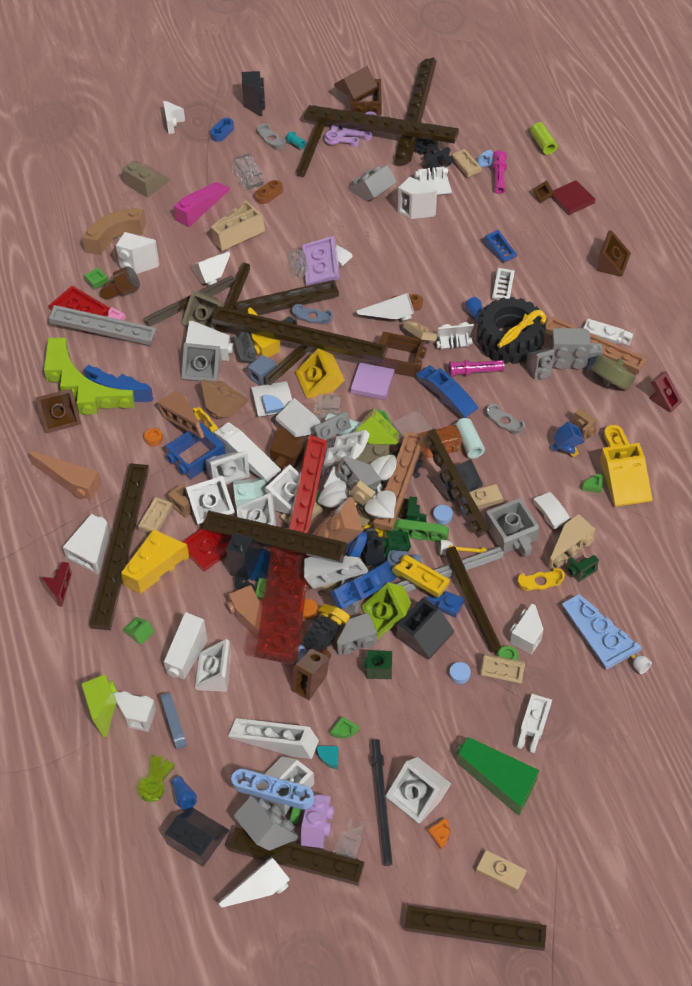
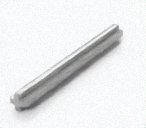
M496 547L462 559V562L467 571L500 559L504 553L501 547ZM451 564L434 569V571L446 578L455 575ZM407 579L395 583L404 586L406 592L419 588V586Z

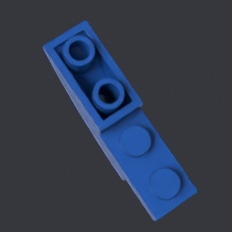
M89 364L84 368L86 378L97 384L119 390H133L135 402H151L153 400L152 388L131 376L128 377L121 374L116 378L114 375L103 372L98 367H93Z
M429 365L416 374L418 381L439 395L441 402L463 418H466L478 409L477 404L469 394L441 368L436 370Z
M387 560L368 570V573L357 576L355 579L330 591L336 606L343 609L380 590L388 582L394 581L396 576Z

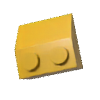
M319 348L295 371L306 398L331 393L345 381L333 354Z

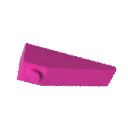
M215 182L183 197L174 205L176 221L190 227L229 191V187Z

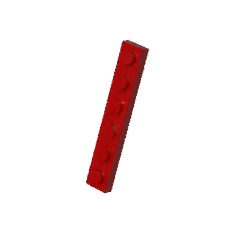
M309 435L307 438L288 529L304 533L309 532L327 440Z

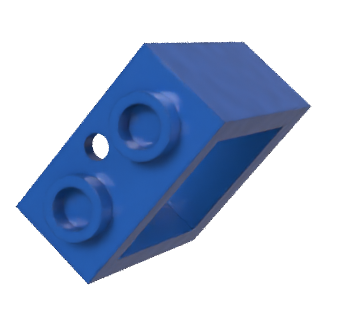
M200 423L204 434L202 439L188 431L166 445L167 460L171 464L174 463L182 475H186L190 480L207 469L205 460L225 454L224 444L202 423ZM201 441L210 452L188 465L179 454Z

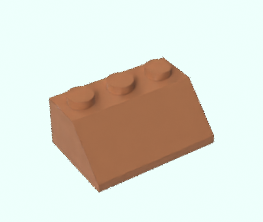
M349 497L311 534L349 544L362 533L363 528L353 497Z

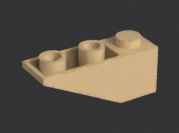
M580 514L564 525L550 558V571L555 567L562 566L566 559L570 556L574 557L581 548L589 546L594 541L595 528Z

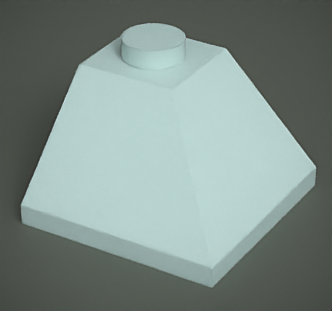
M262 478L233 481L236 506L266 495L265 488L271 483V480L266 482Z

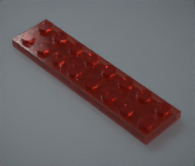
M271 546L255 657L291 665L297 663L307 580L304 578L305 559L309 558V555Z

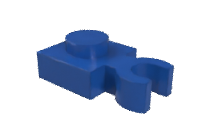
M446 591L439 598L427 596L426 600L433 605H438L441 612L456 618L464 604L465 598Z

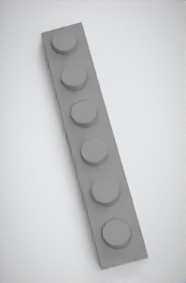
M54 305L49 317V323L152 346L156 335V328L56 305Z

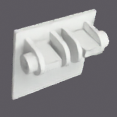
M432 167V172H430V168L415 171L414 178L436 189L437 195L452 193L447 177V167H436V171Z
M464 322L457 326H451L450 324L442 325L436 333V347L441 350L450 349V347L452 349L453 339H455L456 348L459 345L460 347H469V345H472V338L469 337L474 324Z

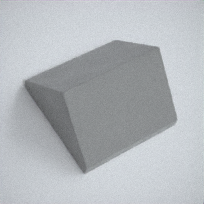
M184 343L181 379L218 381L222 366L220 346Z

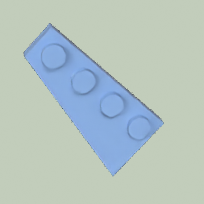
M580 594L562 603L563 609L606 670L642 650L641 645L630 639L629 635L623 630L618 629L609 618H605L596 607Z

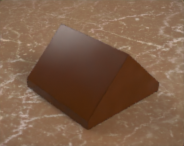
M368 66L334 83V87L353 101L378 88Z
M612 230L608 231L600 251L597 271L621 277L631 252Z
M72 388L35 397L45 433L81 424Z

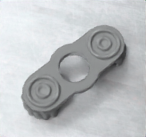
M264 123L258 126V133L265 143L271 145L276 150H281L285 147V138L282 140L277 133L270 129V125ZM270 136L276 137V139L273 141H270L267 138Z
M492 403L487 406V417L500 428L506 429L515 435L523 432L525 427L523 420L517 421L512 415L500 410L497 404ZM508 418L511 422L509 424H502L500 419Z

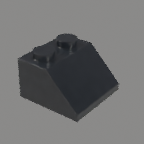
M192 807L178 815L164 835L167 845L204 867L229 832V829Z

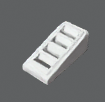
M498 268L492 299L510 298L515 270ZM498 288L508 289V291L498 290ZM497 293L507 294V296L496 295V294H497Z

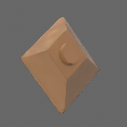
M203 379L201 382L206 408L216 418H230L249 400L223 381Z

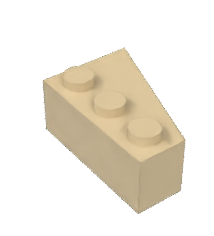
M245 200L243 206L239 209H233L230 216L221 218L211 226L214 243L223 251L265 232L263 215Z

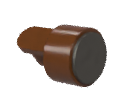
M126 266L115 271L113 279L106 282L101 289V297L111 299L117 295L122 294L125 296L138 290L140 282L134 269Z

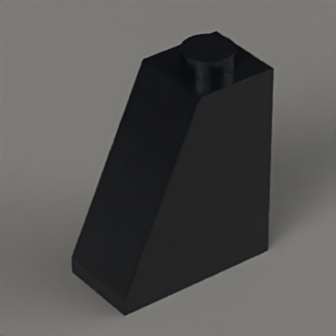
M236 533L233 534L226 548L231 576L243 577L249 581L264 550L253 538Z

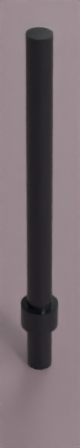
M374 739L371 741L373 753L371 764L374 767L383 863L384 866H391L393 863L383 775L384 756L381 754L380 740Z

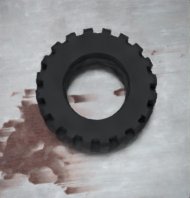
M504 297L500 298L499 301H492L490 305L488 304L483 308L479 315L477 328L479 347L483 352L485 351L488 357H493L495 361L503 360L505 364H508V362L518 364L520 361L522 363L526 362L528 353L542 349L546 322L541 324V317L537 316L533 320L534 324L526 326L516 339L501 348L497 344L500 343L505 332L499 329L515 327L522 322L524 314L529 315L532 311L540 309L537 306L534 307L532 302H526L522 298L515 299V297H510L506 299Z

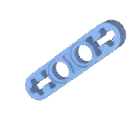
M246 769L236 770L231 777L233 787L238 792L304 810L312 807L315 801L312 789L304 785ZM245 777L246 781H242L241 784L238 783V780H242ZM260 782L269 784L265 790H258L256 787ZM281 788L289 789V793L286 796H279L277 794ZM304 795L308 796V798H305L304 801L300 800V797H304Z

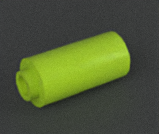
M542 122L533 124L530 128V133L543 153L546 155L554 153L557 150L558 144Z

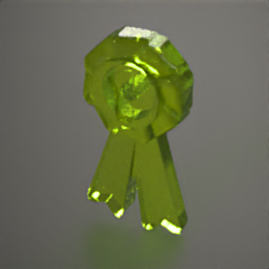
M151 756L150 777L143 778L138 785V794L144 801L155 802L164 795L165 786L162 781L174 769V763H169V760L165 759L161 766L162 756Z

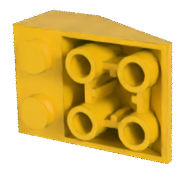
M640 443L602 448L600 464L614 506L652 502L646 461Z

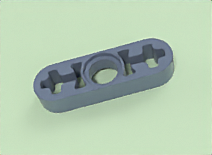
M171 693L162 694L160 698L176 750L186 747L185 737Z

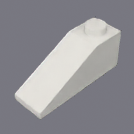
M408 293L357 310V313L360 315L389 319L401 318L402 321L412 318L411 314L415 313Z
M313 556L305 559L304 578L313 589L368 573V569L358 557L345 556L343 563Z
M271 856L218 903L221 907H226L270 896L275 892L280 894L289 886L287 882L290 879Z

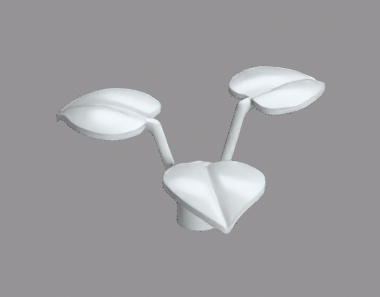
M387 455L377 458L370 465L382 480H387L393 475L397 460L394 455ZM335 481L327 485L319 496L318 504L325 507L341 505L347 499V493L350 492V489H347V483L345 481ZM378 485L376 488L377 493L365 504V511L374 517L394 518L396 496L392 491H381Z

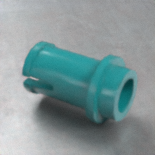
M290 131L286 135V140L289 144L292 143L299 149L305 147L306 140L297 136L296 132Z

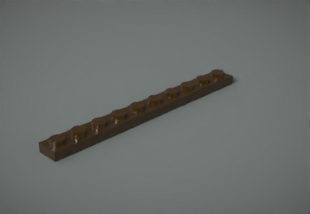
M434 57L424 59L420 63L405 120L422 121L437 63ZM401 135L394 160L397 166L411 162L416 137Z
M309 105L304 113V120L455 144L459 135V128L316 105Z
M219 306L212 317V324L382 363L387 352V345Z
M133 463L129 465L90 621L91 629L111 631L123 581L121 572L127 565L149 473V465Z

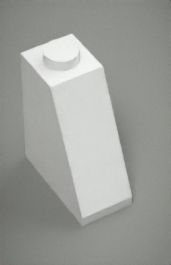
M189 321L186 343L220 346L222 361H229L230 354H233V343H230V336L197 322Z
M91 514L63 546L66 558L98 575L110 534L107 521L103 517Z
M187 612L184 614L164 660L165 670L169 676L173 678L178 677L183 680L186 678L208 641L204 619Z

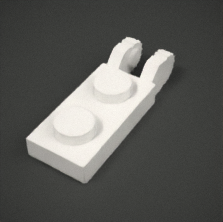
M531 694L521 726V735L517 748L522 749L524 747L525 737L528 735L534 737L533 742H531L530 752L535 753L538 741L541 739L552 699Z

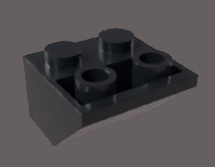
M260 71L241 72L244 107L258 116H263L262 110H265V100H263L265 99L264 77L260 76Z
M422 598L397 624V638L428 660L454 633V629L440 609L425 598Z

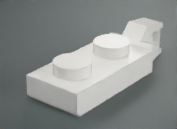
M587 319L584 329H587L591 334L614 344L622 343L630 346L633 338V333L591 319Z

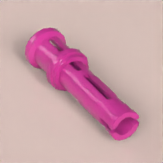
M501 150L495 151L492 157L494 160L492 168L495 171V192L497 194L505 192V170L507 168L505 160L507 155Z
M464 360V362L455 363L449 361V375L451 377H454V375L469 376L471 373L504 371L503 360L484 362Z

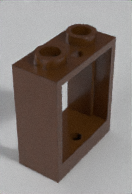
M374 79L378 88L366 94L377 95V101L354 102L350 99V111L364 114L374 112L376 115H382L381 79Z
M383 331L379 344L387 345V351L388 348L416 353L413 363L384 357L382 363L374 362V365L395 369L394 373L415 377L417 371L421 370V359L426 356L427 348L424 347V340Z

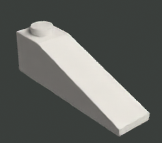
M226 423L214 432L215 436L224 444L226 454L247 451L249 470L266 482L281 471L262 450L231 423Z
M239 718L235 719L228 735L230 739L292 757L312 759L319 741L311 728L307 726Z

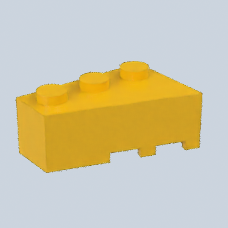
M153 529L121 572L124 586L140 594L159 581L163 574L167 571L171 572L175 569V565L189 558L187 544Z

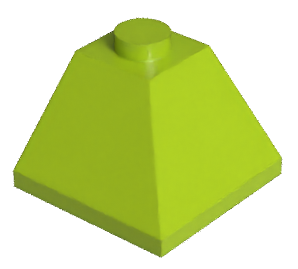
M375 408L357 426V432L366 430L370 433L367 441L369 444H397L399 442L400 433Z
M388 582L361 606L364 613H368L377 632V639L382 637L406 616L411 601L404 586Z
M106 674L82 683L92 720L103 738L108 736L117 702L114 695L117 692L116 685L113 680L109 681Z

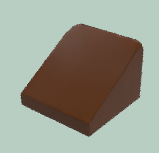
M547 180L533 188L540 203L555 195Z

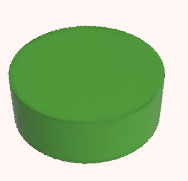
M503 646L499 649L497 656L518 660V651L512 646Z
M293 807L290 821L297 825L299 824L302 809Z

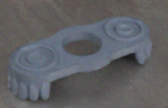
M295 304L292 308V313L296 319L305 320L309 323L329 324L333 318V312L329 311V309H327V312H322L317 309L303 308L302 304ZM310 313H315L318 315L314 319L308 317Z

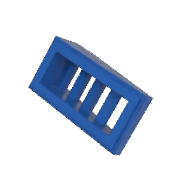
M499 230L484 237L482 243L503 263L517 257L516 252Z

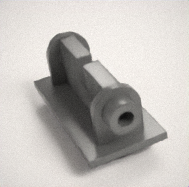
M241 330L239 336L233 335L240 359L246 362H254L257 350L253 342L250 341V332Z

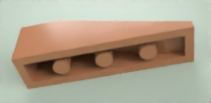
M174 391L157 402L164 418L201 439L204 437L200 424L189 406L185 395Z
M32 450L29 453L32 464L78 498L91 500L101 484L98 471Z
M250 585L229 593L230 602L227 605L230 613H234L237 620L279 660H283V647L252 586Z

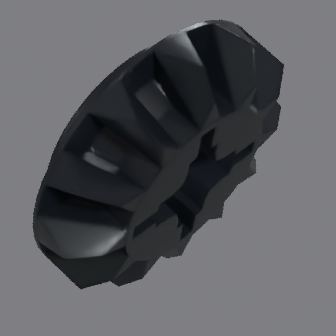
M417 138L414 149L416 152H421V154L427 153L429 146H433L435 149L438 148V141Z

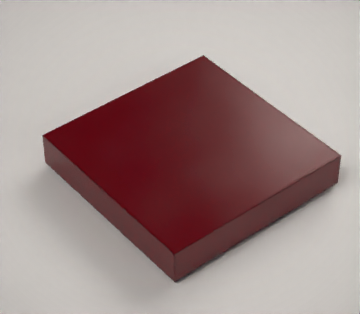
M577 180L553 190L555 195L551 197L568 215L584 209L596 201Z

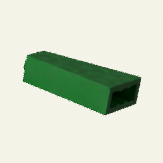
M467 737L465 743H460L456 752L458 755V765L514 813L520 815L538 780L540 770Z

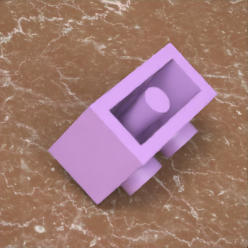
M314 794V804L309 809H305L301 827V845L323 848L325 837L330 835L331 823L328 822L329 819H333L334 806H330L331 796Z

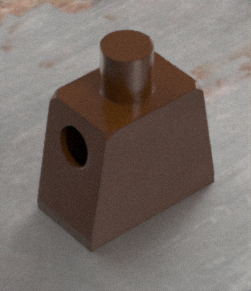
M278 427L270 448V459L281 471L285 466L288 467L289 465L296 468L303 460L308 437H295L287 429Z
M310 649L295 664L292 681V691L307 700L312 698L327 676L329 659L331 658L328 650L321 649L318 652L315 649Z

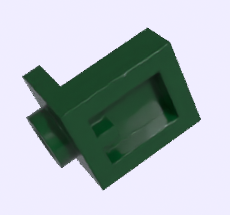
M410 496L407 520L426 522L427 515L420 513L417 497Z
M385 530L381 537L384 540L385 557L388 556L390 550L409 552L411 548L408 532Z
M592 555L589 558L582 559L578 564L573 557H570L567 560L566 570L571 577L580 582L597 571L599 559Z

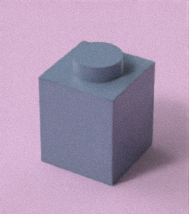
M262 354L248 366L249 379L259 386L267 384L264 381V377L276 367V363Z

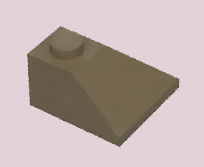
M192 291L181 324L189 326V321H194L215 329L216 324H212V317L217 307L223 306V302L206 293Z

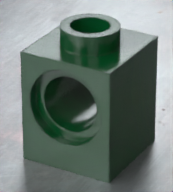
M367 650V658H363V671H367V679H392V651Z

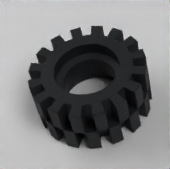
M324 615L316 618V622L313 621L312 626L308 628L309 631L305 634L306 637L303 639L304 647L309 650L315 649L318 652L321 649L327 650V647L331 645V641H334V636L337 635L338 624Z

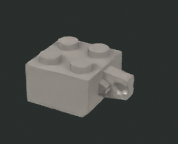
M553 328L550 349H553L555 353L552 368L586 369L588 358L602 355V344L591 343L590 332L587 329Z
M521 498L486 511L485 522L489 527L488 531L498 547H501L503 553L518 548L524 557L532 554L530 543L538 540L539 526Z

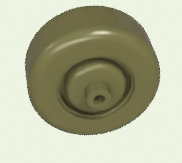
M598 355L591 366V369L596 374L604 378L602 383L608 387L612 383L621 389L628 390L636 378L634 373L623 366L624 361L619 358L614 361L604 355Z

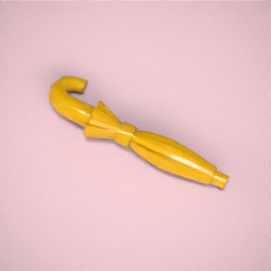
M534 310L529 315L524 314L522 322L509 329L497 346L501 348L518 337L521 330L526 326L534 324L533 320L537 316L541 317L540 323L544 324L546 322L545 313L541 310Z

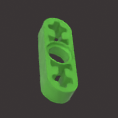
M397 519L393 528L394 531L408 532L410 539L432 542L448 540L449 528L445 525Z

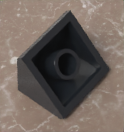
M471 459L455 466L469 492L483 486ZM442 472L430 478V481L450 502L455 500L449 483H446L442 477Z

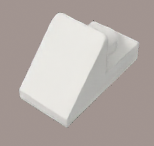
M163 101L168 133L172 134L175 133L174 127L177 126V122L185 121L184 109L170 102Z

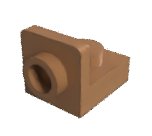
M579 408L574 413L573 424L582 430L581 435L584 441L588 437L591 438L597 430V420Z
M180 484L168 493L169 502L173 503V509L186 518L191 514L190 502L186 498L185 486Z

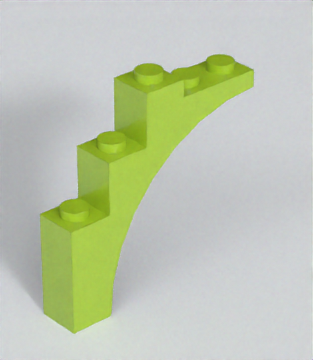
M48 338L44 367L47 382H61V391L72 388L74 398H77L79 414H98V408H135L133 390L109 388L89 380L74 367L69 359V348L66 338Z

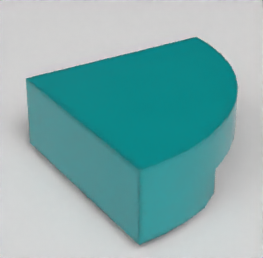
M317 746V754L322 762L329 768L338 769V746Z

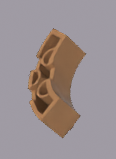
M131 208L119 210L95 221L82 238L85 253L102 255L104 249L112 243V239L117 236L122 237L124 232L142 235L146 226L144 209Z

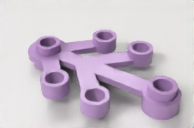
M367 112V113H365V114L376 115V113H374V112ZM331 124V130L325 135V142L327 144L335 145L343 142L350 143L352 147L359 146L358 137H362L365 141L372 139V132L369 130L359 131L358 129L360 128L343 126V129L337 132L341 125ZM348 135V136H358V137H351V138H350V137H344V136Z

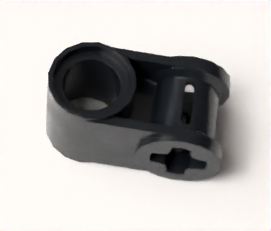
M365 528L363 532L367 534V540L361 552V561L366 567L385 562L384 540L381 536H378L375 528Z

